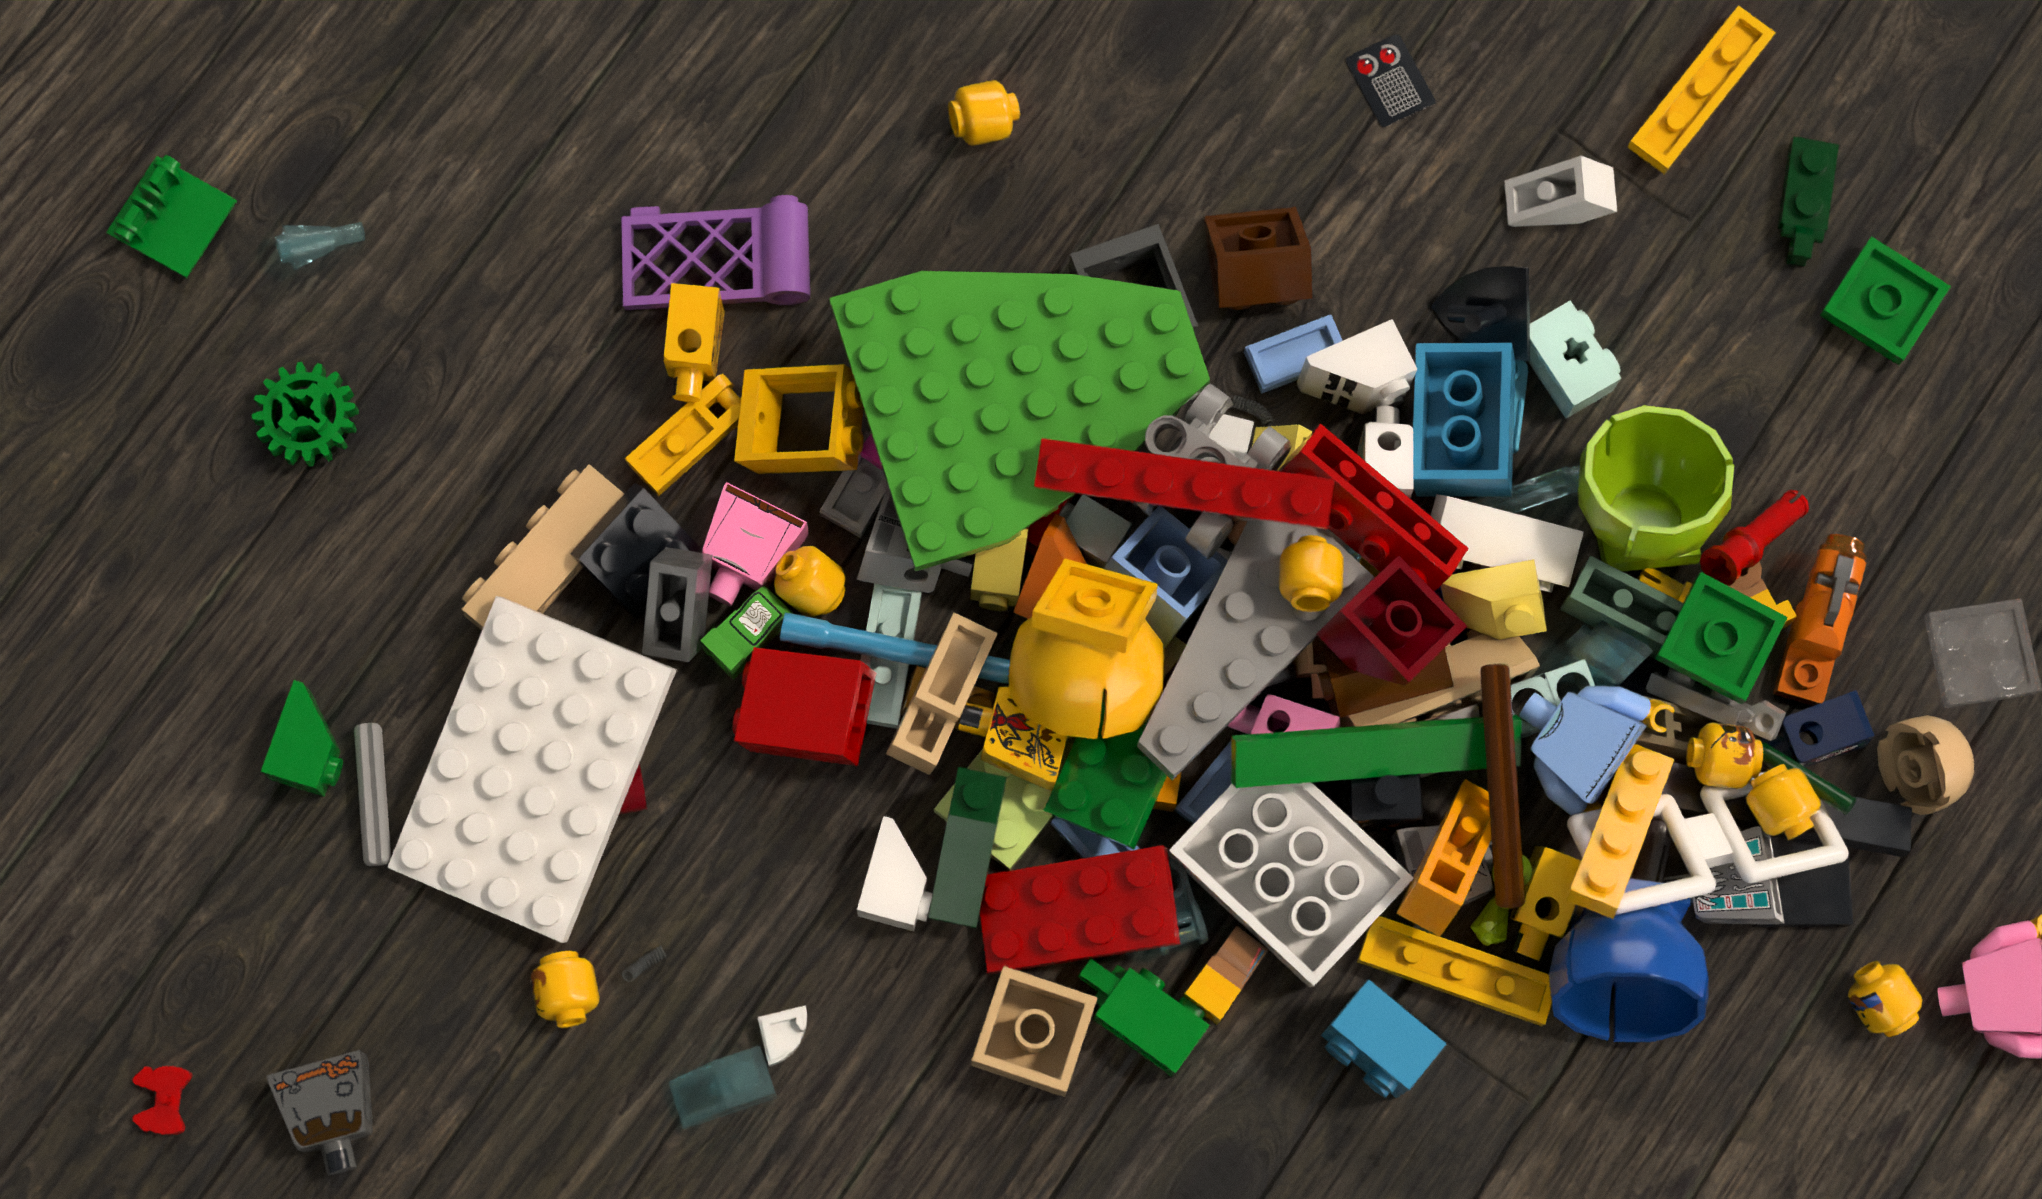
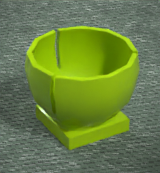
M1643 405L1613 415L1609 421L1606 419L1587 443L1581 454L1578 482L1579 506L1597 537L1602 562L1620 571L1698 564L1701 557V546L1731 509L1734 476L1733 458L1716 430L1684 410Z

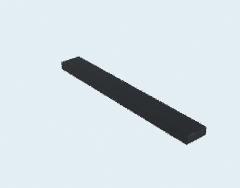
M1531 751L1528 787L1544 790L1534 769L1536 755ZM1673 763L1661 795H1671L1685 817L1692 818L1709 814L1700 797V791L1705 785L1698 781L1694 767ZM1615 774L1606 786V788L1604 789V791L1602 792V794L1600 795V797L1598 798V800H1606ZM1747 796L1725 800L1738 827L1750 829L1760 826L1747 804ZM1854 797L1856 802L1847 815H1844L1823 802L1846 847L1903 858L1911 851L1912 807ZM1814 827L1797 836V838L1821 842Z

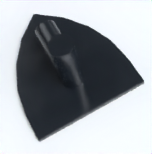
M1486 267L1466 274L1448 286L1431 306L1445 326L1464 343H1512L1515 360L1530 361L1529 267Z

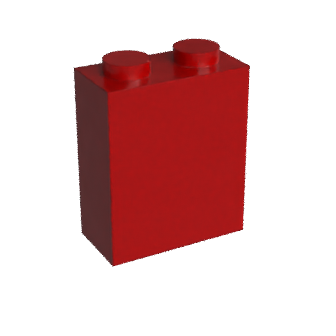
M753 647L751 661L746 663L742 675V683L745 689L741 708L739 707L736 710L733 718L734 741L750 752L858 766L877 673L860 660Z

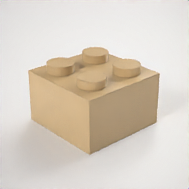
M1003 966L971 1066L1065 1097L1098 997Z

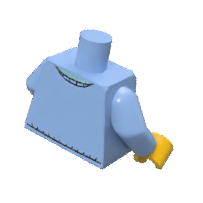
M1587 686L1580 690L1578 694L1568 692L1558 707L1535 692L1524 705L1519 717L1541 731L1530 750L1536 755L1534 769L1546 796L1571 816L1601 809L1602 806L1597 801L1646 726L1657 732H1665L1666 728L1655 723V715L1661 709L1674 713V708L1665 702L1656 699L1649 700L1622 687Z

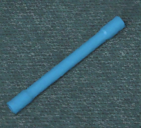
M787 612L784 615L780 633V641L819 649L831 648L925 668L937 645L834 625L826 620ZM987 656L978 678L1009 684L1010 660Z

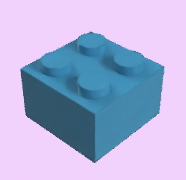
M1370 980L1366 981L1356 991L1321 1034L1328 1041L1325 1049L1346 1066L1351 1061L1366 1073L1363 1078L1364 1082L1385 1098L1389 1093L1398 1098L1409 1091L1446 1045L1443 1040Z

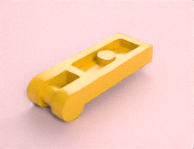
M724 374L717 376L702 389L699 402H687L625 458L626 463L658 497L733 429L738 427L741 398L732 390L734 384ZM718 402L727 410L719 418L709 410L713 404Z

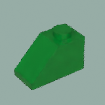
M293 680L261 772L269 780L325 797L328 786L334 787L340 777L343 759L338 757L341 751L311 691L304 683Z

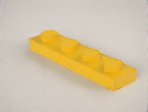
M1738 5L1632 138L1627 147L1661 173L1665 174L1767 46L1776 32Z
M1634 744L1617 769L1566 901L1614 919L1673 765V758Z
M1379 916L1368 927L1357 960L1358 963L1539 1026L1546 1024L1552 1005L1549 974Z

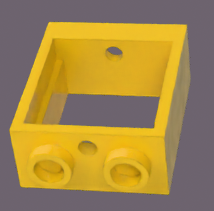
M840 364L744 370L734 461L757 474L857 470L859 454L863 449L864 443L861 431L864 409L851 368ZM835 391L829 450L777 452L783 394Z

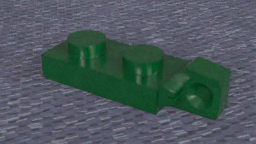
M1793 136L1790 141L1777 226L1778 229H1781L1780 236L1790 238L1786 262L1788 264L1806 266V261L1811 259L1814 242L1822 244L1828 229L1839 144Z

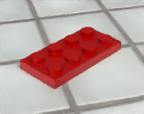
M1164 845L987 874L980 908L987 973H1001L1003 966L1014 970H1022L1181 944L1168 848Z

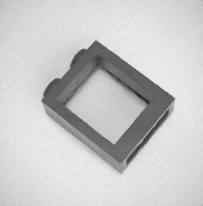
M1159 224L1070 254L1068 268L1070 274L1096 278L1151 259L1162 288L1181 292L1196 336L1198 324Z

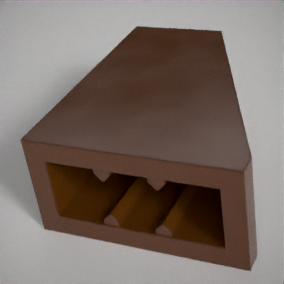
M1330 648L1322 652L1326 671L1318 673L1325 702L1335 700L1340 718L1454 687L1445 648L1406 686L1350 670Z

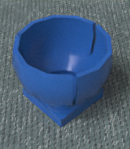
M1629 878L1624 893L1663 883ZM1690 898L1615 915L1614 919L1578 905L1571 919V930L1555 946L1549 971L1553 1015L1575 1032L1608 1041L1610 1038L1611 987L1614 985V1042H1654L1686 1034L1704 1020L1709 987L1704 950L1681 923L1690 906Z

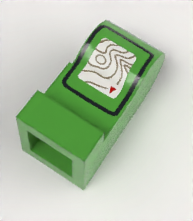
M763 586L755 591L737 611L735 610L717 628L713 627L700 640L703 651L734 680L744 670L746 663L751 661L753 647L764 649L781 631L785 613L793 614V612L772 591Z

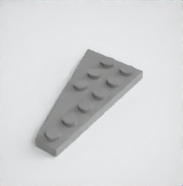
M1264 520L1247 521L1147 723L1137 747L1173 780L1317 637L1316 633L1370 583L1374 576L1324 529ZM1307 535H1317L1325 538L1327 543L1334 545L1341 551L1344 558L1342 593L1328 608L1318 612L1297 610L1279 591V567L1282 551L1290 544L1298 542L1299 538Z

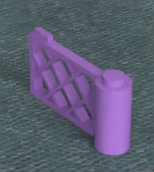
M778 195L772 197L770 203L765 204L762 208L660 214L659 206L631 208V216L622 217L623 307L625 310L668 308L670 294L667 293L671 289V283H677L693 265L711 279L705 286H719L724 290L720 291L722 304L766 301L778 305H793L808 301L810 299L808 207L798 202V198L795 196ZM751 222L752 236L739 250L722 237L733 223ZM710 224H719L715 230L710 226ZM699 225L710 235L691 253L676 238L687 226ZM663 227H673L669 232L663 229ZM653 228L663 238L644 256L634 247L633 229ZM718 241L733 256L715 274L699 259ZM672 244L687 259L668 277L653 262ZM751 250L752 262L745 257ZM634 255L640 260L639 264L635 268ZM742 262L753 272V289L733 290L723 279ZM647 268L664 281L653 295L635 296L634 282Z

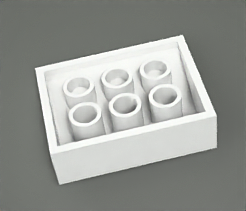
M1312 782L1235 788L1231 784L1168 851V855L1308 987H1313L1414 879L1412 875Z

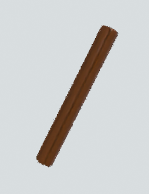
M1487 664L1481 667L1480 675L1495 897L1498 907L1518 908L1525 904L1510 668L1506 664Z

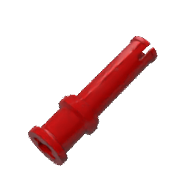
M1786 491L1781 498L1746 527H1735L1729 530L1723 537V542L1720 545H1713L1707 548L1701 555L1700 564L1704 574L1727 586L1734 584L1739 579L1744 568H1750L1759 563L1763 557L1765 547L1808 513L1809 504L1806 497L1802 494L1795 502L1790 503L1797 496L1798 491Z

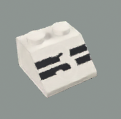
M1393 319L1307 356L1297 385L1303 393L1365 414L1378 406H1392L1396 408L1404 402L1402 397L1410 389V384L1417 372V367Z

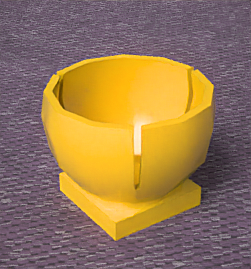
M1066 558L1063 560L1035 606L1032 617L1018 628L1011 650L1009 666L1010 696L1027 719L1060 735L1097 739L1104 688L1106 689L1105 717L1101 733L1103 739L1136 731L1151 717L1163 693L1164 681L1163 643L1145 620L1156 600L1157 583Z

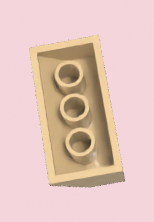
M1470 630L1466 633L1468 640L1453 646L1449 643L1445 647L1454 687L1340 718L1335 700H1330L1327 703L1332 715L1339 717L1341 727L1428 721L1482 702L1480 675L1482 666L1487 664L1508 665L1510 668V683L1512 685L1531 678L1540 665L1536 656L1519 636L1498 640L1475 630Z

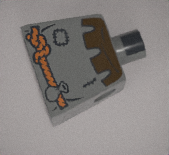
M358 1050L267 1075L269 1086L297 1150L307 1153L321 1149L327 1175H335L357 1168L351 1141L372 1135L373 1132L369 1061L367 1055Z

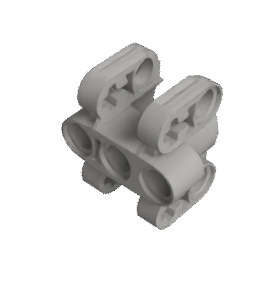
M1212 384L1207 385L1193 402L1185 416L1186 422L1174 416L1158 417L1149 424L1145 436L1147 447L1152 454L1194 460L1213 457L1223 464L1277 471L1291 450V444L1287 438L1269 426L1258 437L1247 455L1240 460L1209 438L1211 431L1222 415L1233 406L1231 398ZM1175 429L1182 434V437L1172 445L1169 452L1159 450L1156 447L1158 435L1163 430ZM1130 502L1134 506L1139 507L1149 517L1156 506ZM1203 512L1187 534L1185 541L1194 550H1198L1205 558L1210 559L1225 541L1234 526L1230 518L1235 517L1242 521H1254L1257 519Z

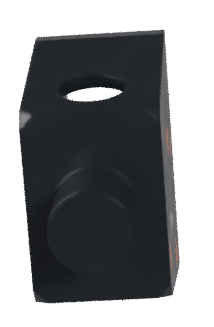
M1420 774L1336 780L1330 784L1331 801L1364 832L1396 831L1403 828L1424 827ZM1347 794H1349V807L1347 806Z

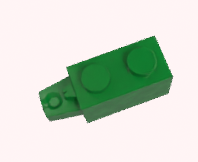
M1089 959L1078 974L1080 980L1097 992L1095 997H1098L1096 1005L1100 1009L1093 1020L1172 1078L1210 1026L1202 1020L1206 1013L1199 1006L1185 997H1181L1178 1002L1162 991L1166 984L1145 968H1142L1137 973L1130 967L1128 970H1125L1117 964L1111 973L1094 960Z

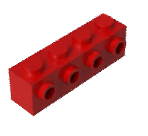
M1322 424L1301 443L1279 470L1280 472L1335 480L1328 529L1379 572L1385 569L1397 556H1400L1435 591L1452 575L1469 549Z

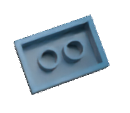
M1416 343L1415 365L1417 372L1415 374L1413 415V487L1416 496H1436L1438 494L1444 496L1512 497L1516 366L1512 343Z

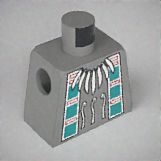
M1761 826L1741 831L1755 862L1774 858L1771 836L1765 834ZM1734 862L1710 867L1709 869L1716 881L1714 891L1690 898V903H1694L1696 918L1704 923L1784 924L1777 878L1756 883H1746L1742 880ZM1689 873L1666 877L1663 879V883L1689 878L1691 875Z

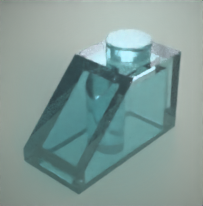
M1602 620L1592 631L1586 625H1583L1564 644L1570 652L1561 663L1566 666L1585 659L1595 686L1618 687L1653 651L1645 643Z
M760 1045L712 1061L669 1081L683 1129L778 1098Z

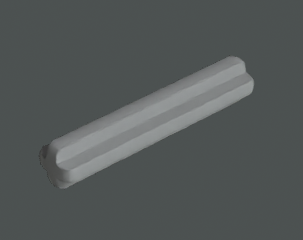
M363 723L356 725L354 728L363 861L367 866H382L389 864L391 859L382 728L378 723Z

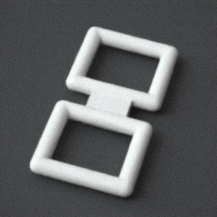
M1750 783L1741 789L1703 786L1700 791V797L1709 814L1684 819L1675 799L1671 795L1663 794L1660 796L1653 817L1661 815L1691 877L1625 892L1615 915L1711 893L1716 887V881L1709 869L1710 867L1734 862L1743 881L1746 883H1756L1844 862L1848 857V849L1822 800H1820L1821 807L1819 811L1810 819L1814 824V829L1823 847L1755 862L1725 803V800L1747 796L1753 789ZM1602 808L1574 814L1567 821V827L1582 858Z

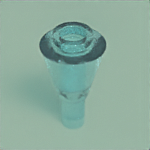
M361 222L331 228V226L282 225L283 235L275 236L281 263L290 262L293 271L332 252L337 246L366 240Z

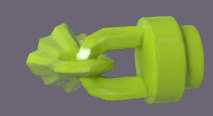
M1522 854L1525 888L1532 873V866L1529 860ZM1492 867L1491 874L1494 881V867ZM1495 896L1490 899L1470 926L1480 942L1487 946L1501 943L1507 937L1509 908L1498 907Z

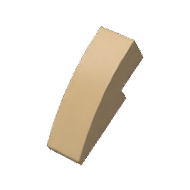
M956 613L952 614L904 713L886 755L928 775L931 774L937 766L956 722L961 716L998 633Z

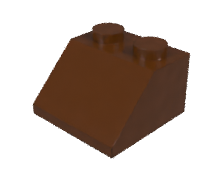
M1296 207L1204 216L1212 286L1219 308L1228 307L1234 310H1243L1254 304L1276 303L1279 305H1291L1299 300L1312 299L1311 246Z

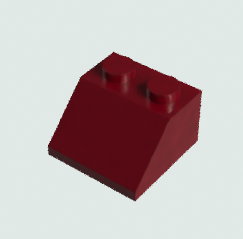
M1397 556L1339 610L1316 635L1350 670L1406 686L1467 625L1400 556Z

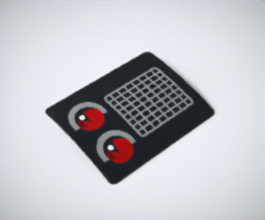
M1399 34L1381 40L1346 58L1347 65L1383 128L1436 103L1433 94Z

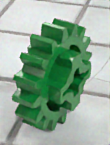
M297 362L296 373L289 375L285 368H279L281 380L275 383L272 380L265 379L263 383L269 393L267 396L255 395L254 397L256 404L263 409V411L252 414L254 423L264 426L256 433L262 443L270 442L268 450L274 457L279 456L285 450V459L290 465H294L299 456H303L309 467L314 466L315 455L322 454L328 462L333 460L330 448L336 445L338 448L345 450L348 445L342 435L344 432L356 433L357 431L355 424L348 419V417L359 414L356 404L347 402L354 396L349 385L340 387L343 380L336 371L326 378V370L320 363L316 364L312 373L307 371L303 362ZM309 386L307 389L294 390L299 387ZM335 400L336 416L334 422L331 423L328 419V411L333 406L332 401ZM279 405L282 407L283 417L279 420V427L277 429L275 413ZM293 406L306 412L313 411L319 423H316L311 418L298 417ZM318 438L314 441L302 442L304 439Z

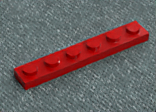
M1041 438L1034 487L1328 530L1335 480Z

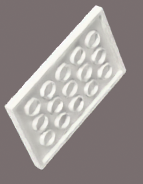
M496 596L387 868L561 943L567 942L677 669L504 597Z

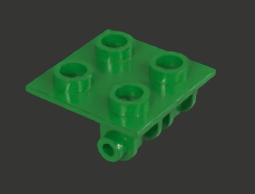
M164 155L163 158L156 156L106 233L181 276L188 278L237 200L180 169L181 164L168 155Z

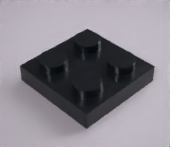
M634 483L570 554L629 614L638 618L644 612L647 605L650 562L666 547L698 552L701 548L642 486Z

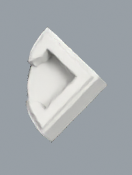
M806 1006L758 1017L769 1067L787 1059L800 1045L807 1027Z

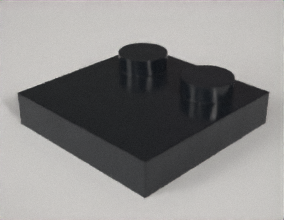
M1781 834L1771 836L1774 858L1823 847L1822 842L1797 837L1788 840L1786 835ZM1849 850L1848 857L1844 862L1777 877L1784 924H1752V926L1838 927L1852 925L1853 911Z

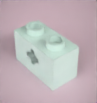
M1571 301L1530 323V361H1528L1566 419L1611 393L1621 380L1618 374L1620 373V366L1610 350H1603L1593 336L1595 330L1590 318L1584 311H1577ZM1566 353L1568 356L1577 354L1580 360L1579 362L1576 359L1567 361L1564 358V354Z

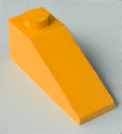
M1464 779L1413 876L1414 879L1411 881L1397 911L1398 915L1439 937L1461 908L1492 839L1488 791Z

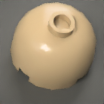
M1926 715L1902 720L1890 725L1885 730L1889 731L1887 738L1880 740L1877 748L1878 766L1888 790L1892 792L1897 786L1901 796L1907 800L1900 803L1902 806L1912 807V812L1919 815L1931 814L1947 808L1967 791L1974 775L1973 753L1970 744L1962 732L1951 722Z

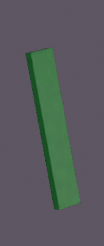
M1513 714L1516 766H1520L1522 719L1517 714ZM1483 717L1232 736L1231 783L1235 788L1373 778L1386 775L1398 776L1487 769Z

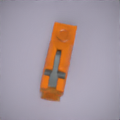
M1829 534L1827 535L1826 542L1819 546L1804 598L1796 605L1795 613L1797 617L1791 624L1773 692L1774 695L1810 706H1815L1825 701L1834 662L1842 653L1847 630L1854 613L1858 597L1857 593L1860 589L1866 567L1867 556L1863 553L1865 544L1862 541L1847 535Z

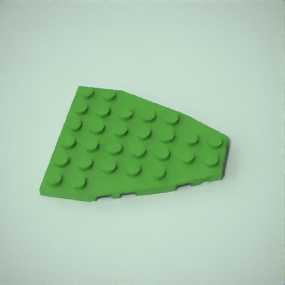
M919 271L829 298L915 572L1008 544L1020 536L1021 531L1041 517H1047L1053 513L1061 503L1074 495V493L1034 487L1041 438L1138 452L1145 445L1146 430L1152 421L1161 416L1175 417L1179 410L1189 400H1193L1203 391L1210 382V377L1181 292L1178 290L1077 274Z

